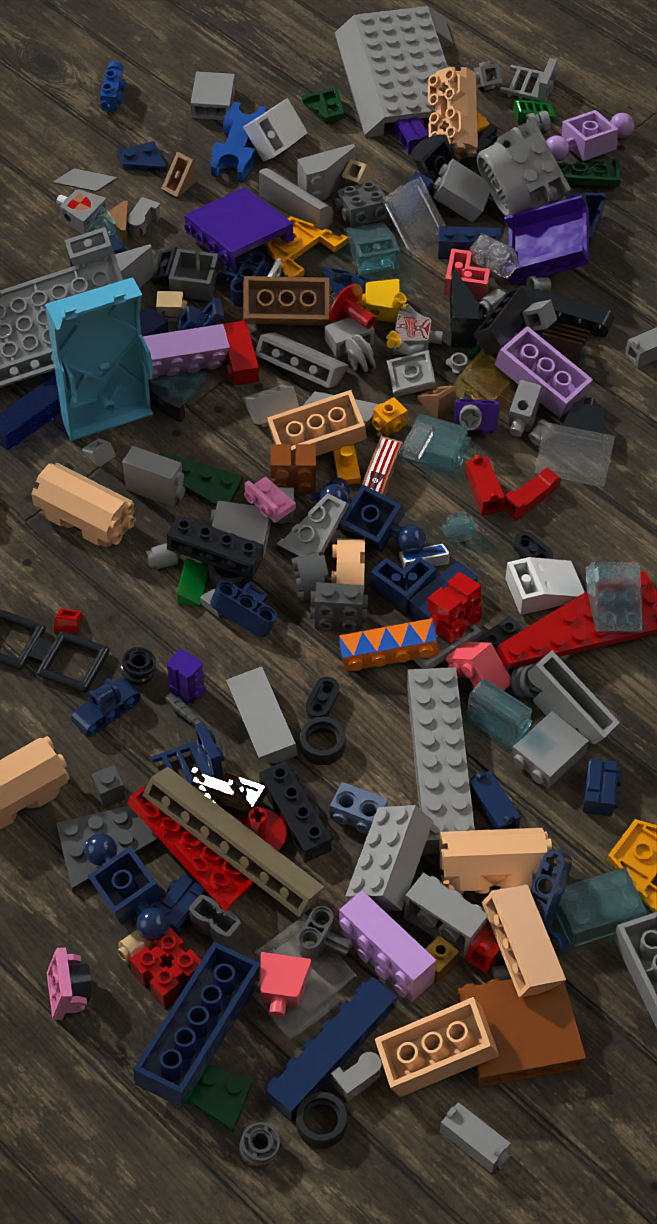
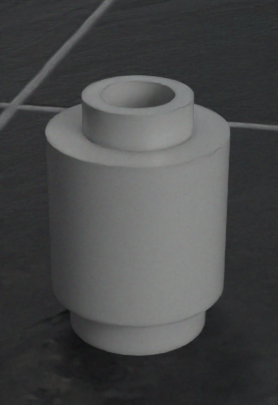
M495 289L480 299L478 306L479 311L483 312V317L486 318L504 296V291Z
M167 543L151 547V550L146 551L150 569L156 568L157 570L178 564V559H181V554L167 550Z

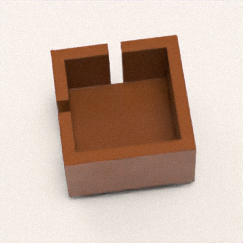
M271 444V481L277 487L294 488V494H316V444H296L295 465H291V444Z

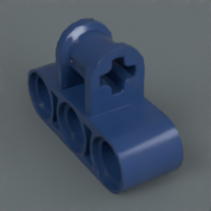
M258 250L249 252L243 262L235 260V269L224 263V268L216 276L220 284L230 287L231 302L235 306H243L244 276L263 277L266 272L265 254Z
M221 581L218 583L210 600V605L213 609L259 637L269 635L277 619L276 611L265 604L269 594L266 592L262 593L252 587L250 582L241 589L231 582Z
M120 678L115 682L106 679L101 687L95 691L91 690L88 692L89 700L74 711L71 721L87 737H92L137 705L141 699V694L125 678Z

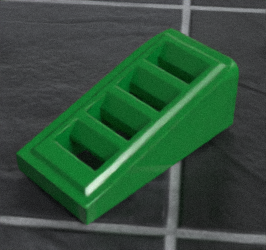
M514 100L513 111L517 124L526 123L525 118L527 114L534 113L536 115L545 110H548L550 120L556 119L551 103Z

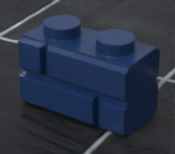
M589 759L583 801L584 813H598L603 816H611L614 808H619L621 793H616V786L621 787L622 772L618 771L619 763L617 761Z
M183 874L178 881L174 879L169 884L167 895L163 900L158 899L153 907L163 910L168 915L170 927L180 936L190 924L189 907L199 895L208 896V892L201 884L194 882V880Z

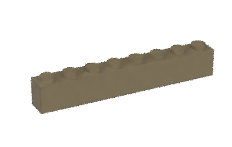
M166 767L150 778L142 795L286 908L300 917L315 905L324 886L169 767Z

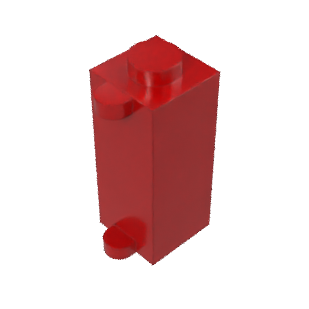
M477 454L472 460L466 461L465 477L482 516L501 512L504 508L505 496L488 456L482 457L480 454Z
M490 922L485 925L471 942L465 958L466 961L485 973H488L502 956Z

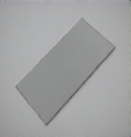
M72 169L53 182L97 191L117 177Z

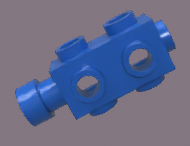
M110 62L105 71L100 94V107L102 111L117 112L119 104L123 102L122 91L126 89V79H123V65L120 62Z

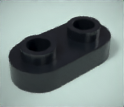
M520 532L514 537L513 548L523 558L553 559L552 550L532 533Z
M323 677L316 682L306 702V714L310 719L329 716L339 695V684L334 678Z

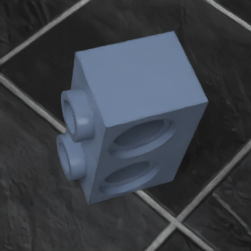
M341 782L330 805V818L339 824L350 825L358 831L367 834L378 807H387L388 799ZM347 804V805H350L351 807H349V808H344V807H342V805ZM371 813L374 816L368 817L364 814Z

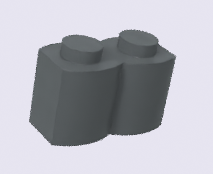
M199 895L189 907L190 923L193 928L201 934L211 936L214 942L232 949L242 937L239 918L230 911L225 912L223 909H220L218 903L212 898Z

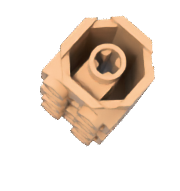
M455 67L439 70L428 79V102L435 107V112L429 117V137L446 135L458 161L465 157H475L478 149L476 72L467 67H461V71H455Z
M55 463V465L48 464L38 475L36 482L39 483L38 489L33 488L31 493L33 505L44 510L47 520L67 528L76 526L81 529L84 539L103 547L119 544L123 534L134 526L136 518L133 516L134 503L132 500L59 463Z
M48 736L38 738L0 760V830L13 823L17 812L25 807L30 809L39 808L55 799L59 794L60 787L68 783L67 780L70 778L65 770L67 763L61 754L57 755L54 752V745Z
M543 828L440 832V869L444 870V875H441V882L449 890H455L460 894H463L464 891L486 894L490 892V887L494 885L500 886V889L528 885L531 891L544 854L552 850L551 838L548 839V834L544 832ZM546 871V874L552 875V872Z

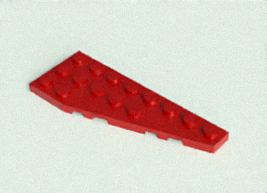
M645 571L604 580L499 645L497 651L506 669L539 662L550 651L561 657L657 634V591Z

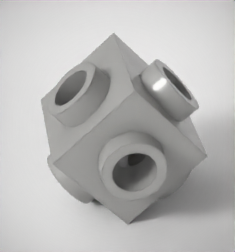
M490 61L479 63L480 67L474 68L477 88L484 87V90L494 89L495 84L502 82V72L499 63L491 64Z

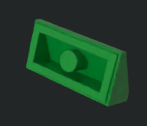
M185 558L177 592L178 604L201 607L200 597L204 594L209 573L207 566Z

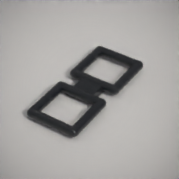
M0 609V621L2 619L34 631L18 659L0 653V663L21 670L29 660L40 664L37 669V675L41 678L81 692H87L110 653L109 647L65 631H60L54 642L41 638L46 631L44 624ZM64 642L98 653L82 682L49 670Z

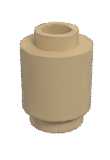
M136 929L118 943L119 949L117 952L120 958L127 963L130 962V958L144 947L151 951L155 943L154 941L142 938Z

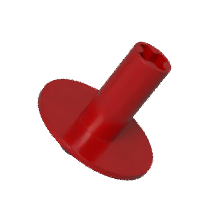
M351 284L338 294L329 311L331 323L351 317L367 329L374 326L377 317L360 306L363 295L360 285Z
M255 807L249 812V819L241 816L236 818L277 851L283 847L287 834L286 826L282 818L274 811Z

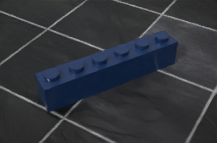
M374 977L367 983L363 982L357 988L353 999L350 1002L346 1000L340 1006L338 1015L333 1020L328 1019L320 1029L321 1033L315 1039L310 1038L302 1049L303 1052L297 1058L293 1057L289 1060L281 1076H275L266 1087L267 1101L292 1121L296 1117L297 1108L308 1095L319 1092L330 1080V1073L338 1067L341 1068L396 1008L397 995Z

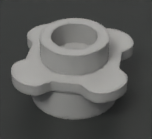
M455 353L446 360V365L451 367L453 374H460L464 370L471 369V363H468V358L463 353Z

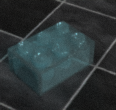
M626 867L565 886L556 909V915L572 948L615 934L617 925L645 916L646 909Z

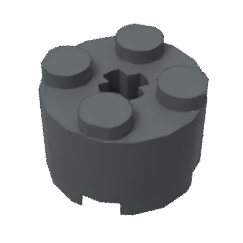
M323 552L291 559L300 603L310 602L311 591H316L317 582L330 583Z

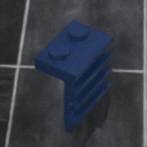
M204 722L195 724L197 741L151 756L153 763L162 760L164 767H169L170 769H172L168 758L176 756L187 779L186 781L195 788L194 778L182 755L184 752H190L197 768L202 774L212 778L218 777L219 780L223 778L221 762L225 759L221 747L216 748L214 733L212 730L208 731Z

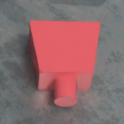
M261 952V1001L270 1004V1016L283 1018L286 1006H299L311 975V959Z

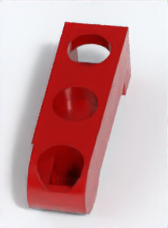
M543 469L538 476H535L515 492L510 491L505 495L503 510L518 521L559 487L561 478L551 469Z

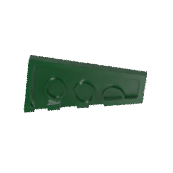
M613 158L612 162H604L603 159L595 160V163L585 164L584 161H576L573 165H568L565 162L557 163L569 185L620 187V158Z
M161 451L159 453L160 456L182 464L185 492L190 495L195 494L203 499V502L210 506L213 504L217 507L218 501L233 502L243 483V476Z
M208 1065L186 1102L190 1105L193 1104L202 1110L205 1115L213 1120H217L233 1133L253 1083L251 1079Z

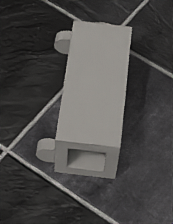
M657 327L628 340L625 355L636 368L657 360Z
M459 1102L448 1111L446 1117L442 1120L440 1133L490 1173H493L497 1166L500 1169L503 1168L511 1155L508 1153L511 1143Z

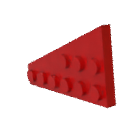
M142 786L130 796L127 804L222 909L227 912L255 883L142 795L146 787Z

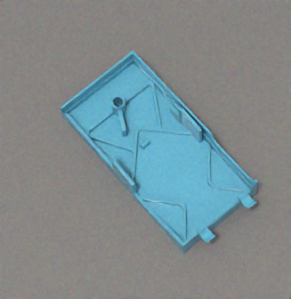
M133 277L45 304L62 420L71 441L153 415L148 377L152 379L153 376L151 352L141 334L140 306L142 293Z

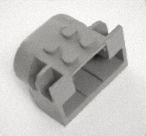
M533 117L529 118L525 124L514 127L509 132L501 135L494 145L480 151L477 155L480 174L496 205L505 216L559 202L571 190Z

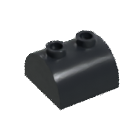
M434 135L424 139L415 146L411 153L420 174L432 179L434 184L440 177L438 173L444 164L447 165L452 159L458 162L446 135Z

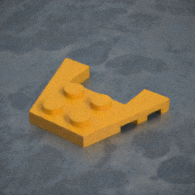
M290 216L288 220L293 223L294 240L286 243L280 237H277L263 245L274 261L278 258L282 260V273L285 277L304 276V268L294 262L296 258L319 242L333 252H337L348 244V237L342 234L339 237L332 234V231L328 229L320 230L314 228V224Z
M635 819L609 853L607 860L652 912L655 913L657 912V886L652 884L657 876V825Z

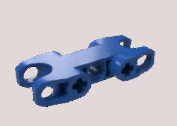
M233 103L227 111L223 123V133L229 134L226 143L216 142L212 150V176H219L221 170L229 167L237 169V180H245L254 165L256 150L255 148H250L251 140L243 127L267 112V107L260 106L254 114H244L241 112V103Z

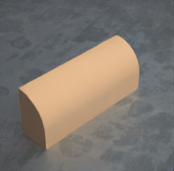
M528 885L491 891L482 904L486 914H488V920L519 998L548 991L566 980Z

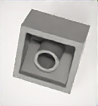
M280 385L242 397L243 403L253 422L259 425L262 424V427L269 426L268 417L299 407L294 386Z

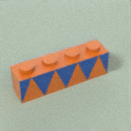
M433 618L339 635L341 656L346 672L439 655Z

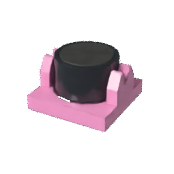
M66 947L57 948L47 970L52 1018L53 1020H63L65 1013H76L85 1010V1005H87L91 997V973L88 963H81V956L67 954Z

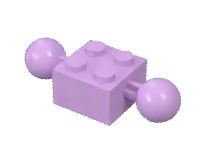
M594 110L563 121L562 136H552L546 140V143L556 161L563 160L568 155L569 150L573 151L583 161L616 150L617 138H626L632 134L634 120L629 114L618 113L609 122L599 112Z

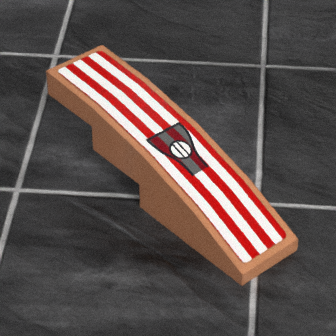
M384 436L380 437L362 485L384 496L386 495L388 483L395 469V462L402 448V441Z

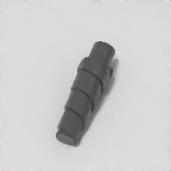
M172 693L166 696L165 701L170 704V707L194 726L202 722L181 698H176Z

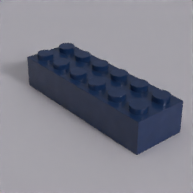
M213 942L134 1067L135 1085L183 1108L260 981L261 963Z

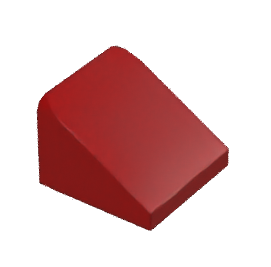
M61 608L54 618V633L58 634L60 631H65L77 635L83 612Z

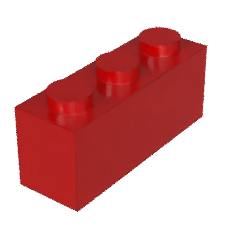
M246 320L223 324L230 346L224 362H228V365H226L228 378L232 377L234 386L259 382V367Z

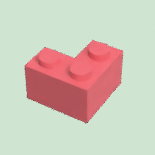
M451 249L445 279L444 296L450 297L452 271H457L476 300L480 301L481 298L487 295L490 269L471 267L472 251Z
M465 641L445 657L449 664L448 668L456 667L457 677L469 678L473 684L474 692L480 698L494 699L511 685V677L492 643Z

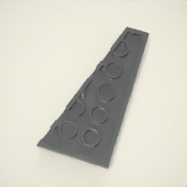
M129 805L56 823L72 892L80 889L82 884L89 881L88 875L100 867L90 863L85 856V844L91 836L98 833L111 836L117 845L116 855L129 846L138 855L149 849V845L160 840Z

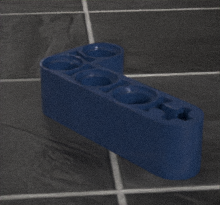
M550 850L542 858L531 894L536 906L541 904L544 908V914L541 919L550 941L554 938L558 941L559 948L555 953L557 957H561L567 954L569 950V940L565 935L551 930L550 926L572 867V858L565 851ZM555 858L561 862L560 866H557L554 862ZM546 871H550L554 874H557V876L547 875ZM547 880H550L553 885L552 891L549 894L544 888Z

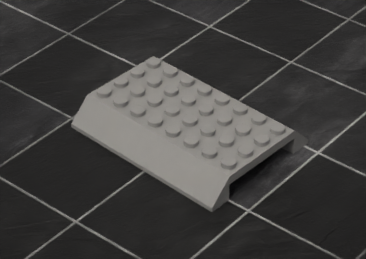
M428 6L353 15L335 32V38L365 138L384 135V123L396 122L398 119L408 120L413 117H418L419 119L429 118L435 112V107L428 102V79L437 71L448 68L442 48L453 47L449 29L442 16Z
M106 227L65 240L73 267L0 290V388L55 370L45 304L123 280Z

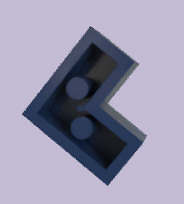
M420 556L404 570L388 558H385L371 571L370 588L406 613L409 608V600L436 579L437 568Z

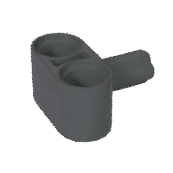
M319 906L314 908L298 935V951L301 957L313 960L321 954L325 947L343 955H347L350 952L353 943L333 933L334 916L328 907ZM319 920H325L328 923L325 925H319L316 922ZM307 941H313L316 944L313 946H306L304 943Z

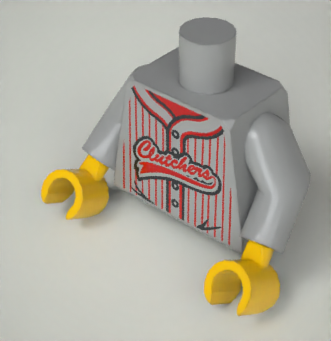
M401 292L397 293L392 301V307L395 309L401 308V311H398L395 331H391L386 336L388 339L387 346L393 348V355L407 356L427 351L429 343L442 344L443 331L431 330V319L416 312L409 304H405L407 301L406 296Z

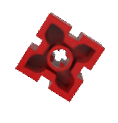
M461 572L447 582L445 589L440 587L427 598L428 611L433 614L429 619L433 618L436 635L450 644L457 638L462 637L467 627L471 628L483 618L482 604H480L482 600L481 585Z
M171 927L165 936L159 940H154L155 947L151 951L144 947L130 958L132 974L144 987L150 983L151 994L164 1009L179 998L181 994L180 989L187 985L202 961L191 949L185 953L184 941Z

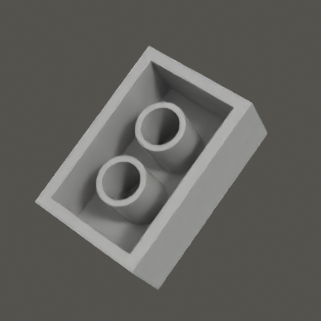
M425 873L419 877L405 895L403 919L434 939L440 935L445 940H451L457 946L459 956L465 959L471 942L487 924L488 914H486L485 910L479 905L469 903L459 892L449 890L443 886L439 879L433 876L429 877Z

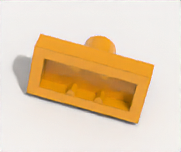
M354 444L333 450L338 484L361 483Z

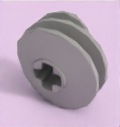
M359 334L354 335L353 339L351 337L347 338L345 341L346 352L353 370H357V363H359L365 373L368 372L366 360L369 366L375 369L376 364L370 344Z

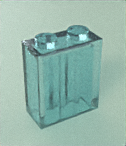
M418 413L404 444L403 459L454 474L456 467L462 464L464 458L463 451L469 448L471 437H468L469 430L461 425Z
M484 678L469 695L467 720L513 750V746L528 733L532 720H530L532 709Z

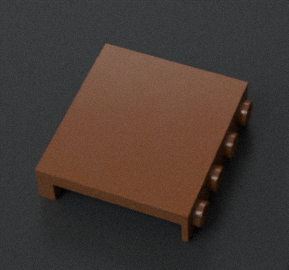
M493 979L481 985L470 983L458 989L457 1003L474 997L483 1008L499 1053L498 1057L476 1065V1079L479 1088L583 1069L586 1056L565 982L548 991L521 998L517 994L512 979L503 981L502 979Z

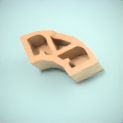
M338 538L337 545L333 544L332 558H337V570L332 571V583L364 585L365 539Z

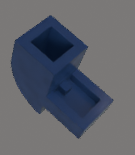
M213 298L204 310L188 305L178 317L179 331L218 325L224 314L221 300Z

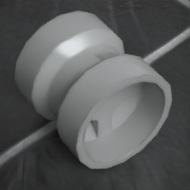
M541 111L536 115L534 113L526 115L525 122L533 117L540 130H550L551 122L547 111Z
M466 405L460 411L459 421L463 428L467 430L478 428L482 415L476 405Z

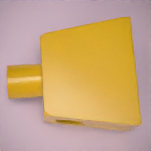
M399 279L367 282L360 306L365 307L379 321L397 323L399 309L392 307V301L394 296L399 293Z

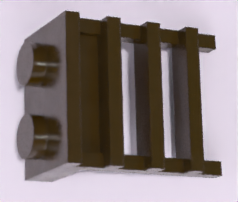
M554 322L547 329H544L541 338L579 367L582 350L591 337L592 332Z
M195 767L192 770V773L195 775L193 782L201 785L199 787L200 791L205 792L208 798L225 811L249 819V812L253 808L259 807L268 793L265 786L225 773L222 780H218L202 774Z

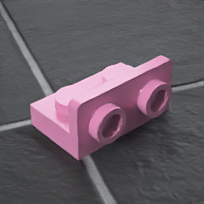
M266 476L255 484H252L249 480L245 482L244 495L247 501L255 504L265 517H269L274 523L296 509V503Z

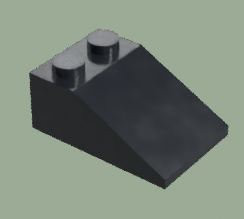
M452 271L450 288L451 347H475L477 340L473 334L479 328L478 324H482L483 312L479 311L478 301L457 271Z

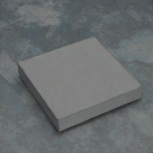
M429 350L387 360L394 397L437 387Z

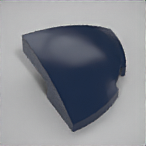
M324 267L323 269L325 277L329 278V285L337 294L351 284L360 285L363 294H365L366 283L374 281L345 270Z

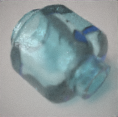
M465 511L448 515L446 517V524L442 525L445 538L450 537L453 543L471 540L474 537V533L477 532L473 515H469Z

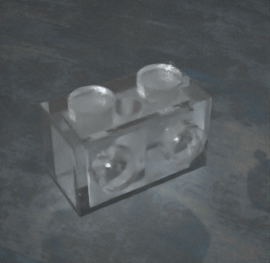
M483 233L469 248L473 256L472 259L477 265L490 269L493 273L506 279L510 277L520 264L515 249Z

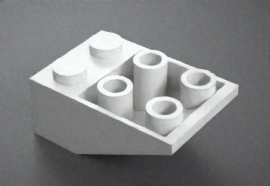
M288 98L243 127L263 162L277 156L308 133Z
M529 557L507 563L505 579L520 615L565 605L584 593L571 561Z

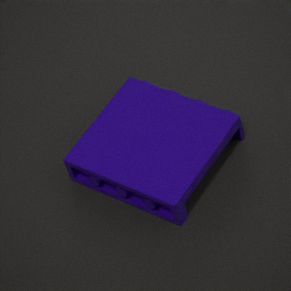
M245 187L184 215L186 233L195 238L199 244L205 246L211 253L218 254L222 262L232 269L236 268L235 257L277 237H280L286 243L294 240L293 223Z
M582 195L504 217L509 227V265L503 266V273L510 285L525 282L529 276L543 277L590 264L589 208Z

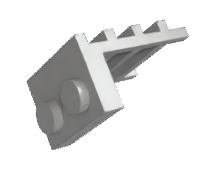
M549 58L544 72L511 65L510 70L516 71L510 87H501L500 92L507 93V97L512 95L519 96V100H522L524 97L530 99V101L537 100L546 103L549 93L552 92L554 81L558 77L557 59ZM521 73L527 74L521 90H514ZM532 75L538 76L532 93H527L526 90Z

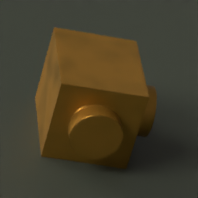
M440 935L425 949L436 959L434 982L436 983L458 963L459 957L457 946L451 940H445Z

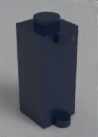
M480 771L469 780L471 799L491 830L519 829L521 816L492 772Z

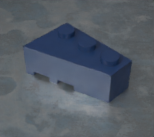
M567 193L565 200L582 195L589 208L590 253L604 211L607 193Z

